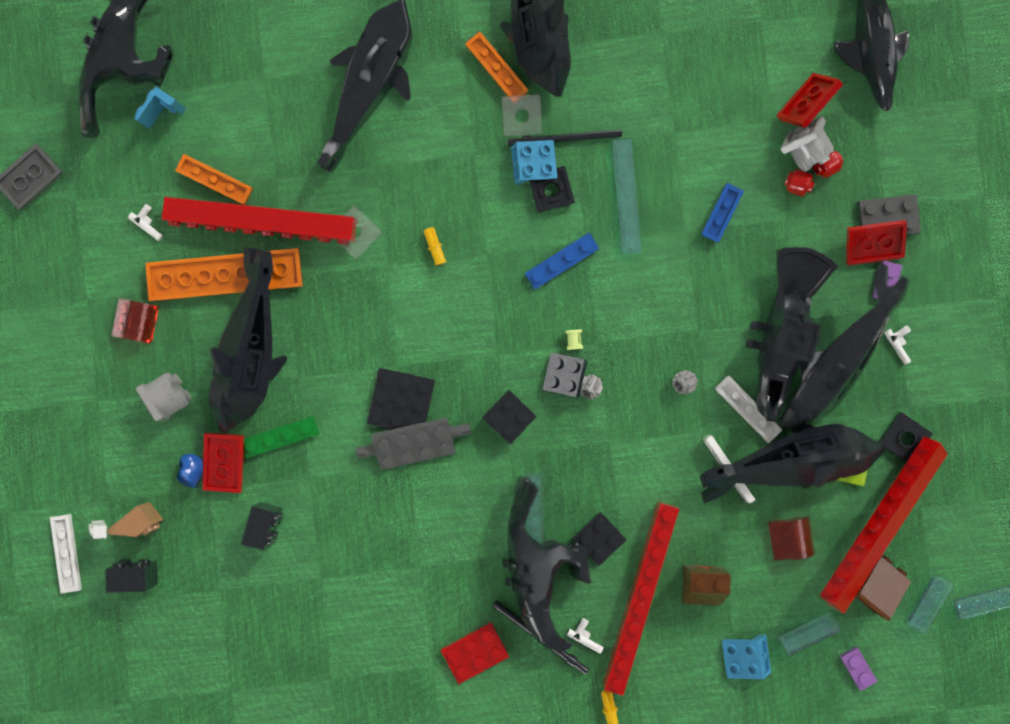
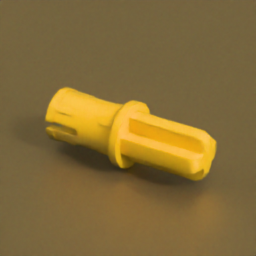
M433 227L425 229L424 234L429 245L428 250L431 251L435 266L446 263L447 261L441 248L442 243H439L435 229Z
M604 690L601 695L604 706L602 711L606 716L607 724H619L616 713L618 708L615 706L613 693Z

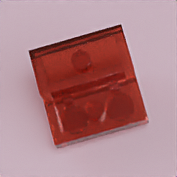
M119 298L111 336L152 344L159 306Z
M809 516L768 522L774 560H799L815 555Z

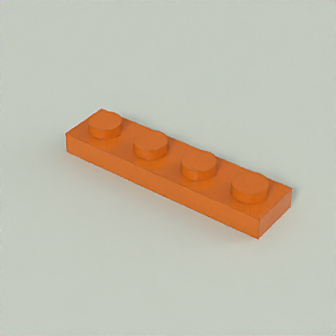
M478 32L465 43V46L513 104L528 93L527 87L481 32Z
M183 154L175 170L243 205H246L254 189Z

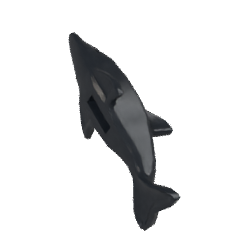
M857 0L855 39L849 42L836 41L834 47L839 57L847 65L865 76L879 107L884 111H889L893 104L898 62L903 58L908 49L909 32L907 30L895 34L891 11L886 0Z

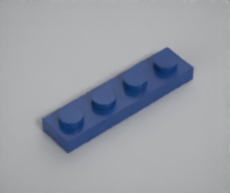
M588 233L526 272L525 275L534 290L599 250V247L591 234Z

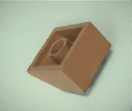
M148 502L136 506L110 527L107 532L108 534L137 537L142 534L146 536L160 528L159 523L164 519L152 504Z

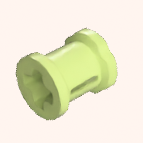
M582 329L565 331L568 339L567 350L583 349V345H581Z

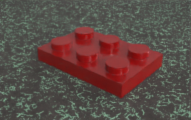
M813 73L776 116L780 121L806 128L843 86L841 80Z
M899 220L847 227L846 264L855 265L905 258L907 222Z
M206 432L204 434L202 490L241 493L243 491L244 435Z
M492 622L485 624L440 650L458 684L509 657Z

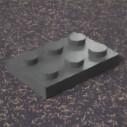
M36 143L0 175V190L18 210L22 211L63 175L64 172L42 147Z
M917 195L857 202L860 226L905 220L907 222L906 235L921 233Z

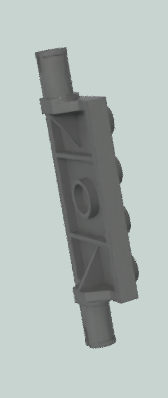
M446 417L372 434L373 444L356 447L358 459L375 455L378 458L381 470L455 454L453 440H455V437L471 435L469 422L452 426L449 425Z

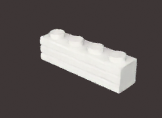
M104 520L91 521V524H89V533L94 539L106 538V524Z

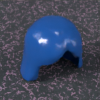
M185 454L179 459L180 470L177 474V479L185 486L195 488L203 474V460L197 455Z

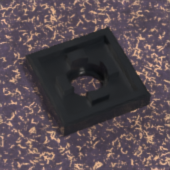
M565 166L556 168V179L529 180L538 213L575 204ZM548 184L557 186L558 194L555 197H547L545 195L544 189Z
M899 412L879 443L907 463L924 436L930 438L933 433L904 413ZM904 432H910L914 436V439H912L908 446L901 442V436Z

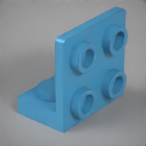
M155 87L147 94V100L143 106L137 109L134 119L150 129L164 107L173 114L176 111L183 114L186 108L177 100Z
M553 140L516 142L511 147L515 185L523 184L528 180L557 178Z
M759 634L753 639H724L722 641L727 678L765 679L771 673L766 634Z

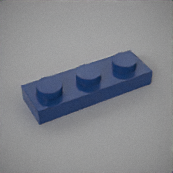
M729 183L725 184L701 233L702 236L719 243L744 193L743 190Z

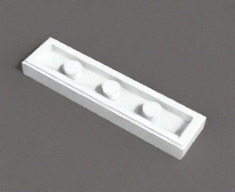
M729 375L714 388L767 443H770L782 431L775 422L767 421L759 413L757 403Z
M707 435L703 438V441L720 465L731 464L712 435ZM736 483L734 485L745 502L752 503L755 500L745 484Z
M71 514L50 517L60 593L82 590L72 516Z

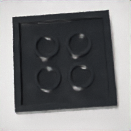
M379 368L367 424L396 429L427 422L436 380Z

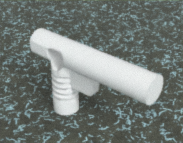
M145 204L138 215H135L133 212L129 214V220L157 241L162 239L163 235L150 226L152 219L147 214L151 211V206Z
M907 325L895 333L891 329L884 332L904 365L911 362L902 347L906 344L903 336L911 332ZM891 336H895L894 341H892Z
M582 618L575 631L572 629L568 630L566 634L568 637L601 654L604 647L590 640V632L584 630L589 623L587 619ZM579 633L580 636L576 638L574 635Z

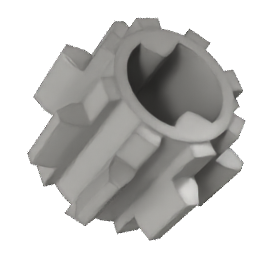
M684 370L674 375L675 378L672 380V385L676 392L686 395L696 390L695 387L698 385V379L694 373Z
M588 374L584 376L580 392L581 396L588 400L597 398L604 388L601 386L603 384L601 379L596 377V375Z

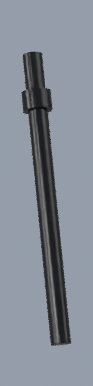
M622 130L536 137L525 135L523 138L508 139V147L513 146L516 142L553 140L556 143L622 137Z
M496 600L492 607L533 636L518 615ZM557 649L552 650L564 659L565 663L571 668H576L584 675L588 673L589 668L579 662L578 658L572 653L569 654L566 651Z

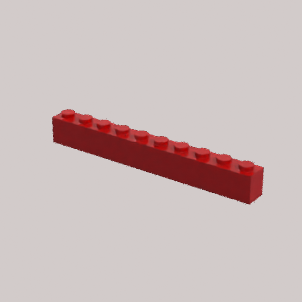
M164 197L161 219L168 222L169 226L180 227V224H187L188 228L198 229L199 226H206L205 229L217 231V228H224L225 232L236 233V230H243V234L254 235L255 232H261L262 236L267 237L280 234L281 238L286 239L298 236L300 240L311 241V238H317L318 242L330 243V240H336L337 244L349 245V242L355 243L357 219L351 216Z
M925 436L922 438L819 595L832 608L843 614L846 612L943 463L948 453L940 442Z
M660 501L657 502L604 677L603 687L606 691L624 695L678 516L679 508Z

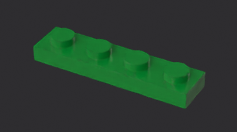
M312 416L245 438V457L255 456L319 435L320 432L315 417Z

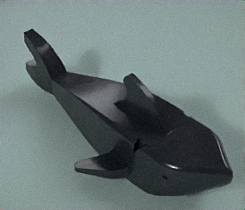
M397 0L377 10L368 20L356 46L348 47L330 60V64L333 66H348L333 136L327 142L318 160V164L321 165L320 167L330 173L341 161L347 144L381 104L392 86L395 87L405 100L409 101L411 99L408 74L403 69L413 41L412 26L405 0Z
M511 0L512 23L501 22L500 27L508 40L514 44L520 66L532 81L555 97H561L571 68L568 40L569 17L565 14L563 8L565 0Z
M244 247V269L249 283L226 326L218 348H210L214 365L208 403L214 420L222 433L228 432L256 412L266 397L269 381L276 377L288 359L285 355L272 359L269 284L273 272V259L269 251L258 249L256 252V249Z
M882 262L879 263L875 277L876 295L879 303L846 329L826 350L815 351L813 362L801 360L802 383L780 418V424L783 427L793 428L812 420L821 419L831 413L841 403L871 359L893 311L904 299L909 287V279L902 275L893 286H888V266Z
M804 423L788 428L794 433L792 435L777 440L732 464L716 466L700 475V482L702 487L706 489L701 492V497L704 504L716 500L730 491L736 483L768 486H802L803 489L813 485L821 487L827 482L866 472L880 458L885 449L882 444L859 430L842 424L815 427Z

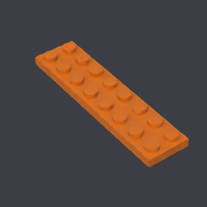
M300 249L269 251L273 259V272L269 290L303 287ZM244 253L145 263L149 301L244 293L249 283L244 269Z

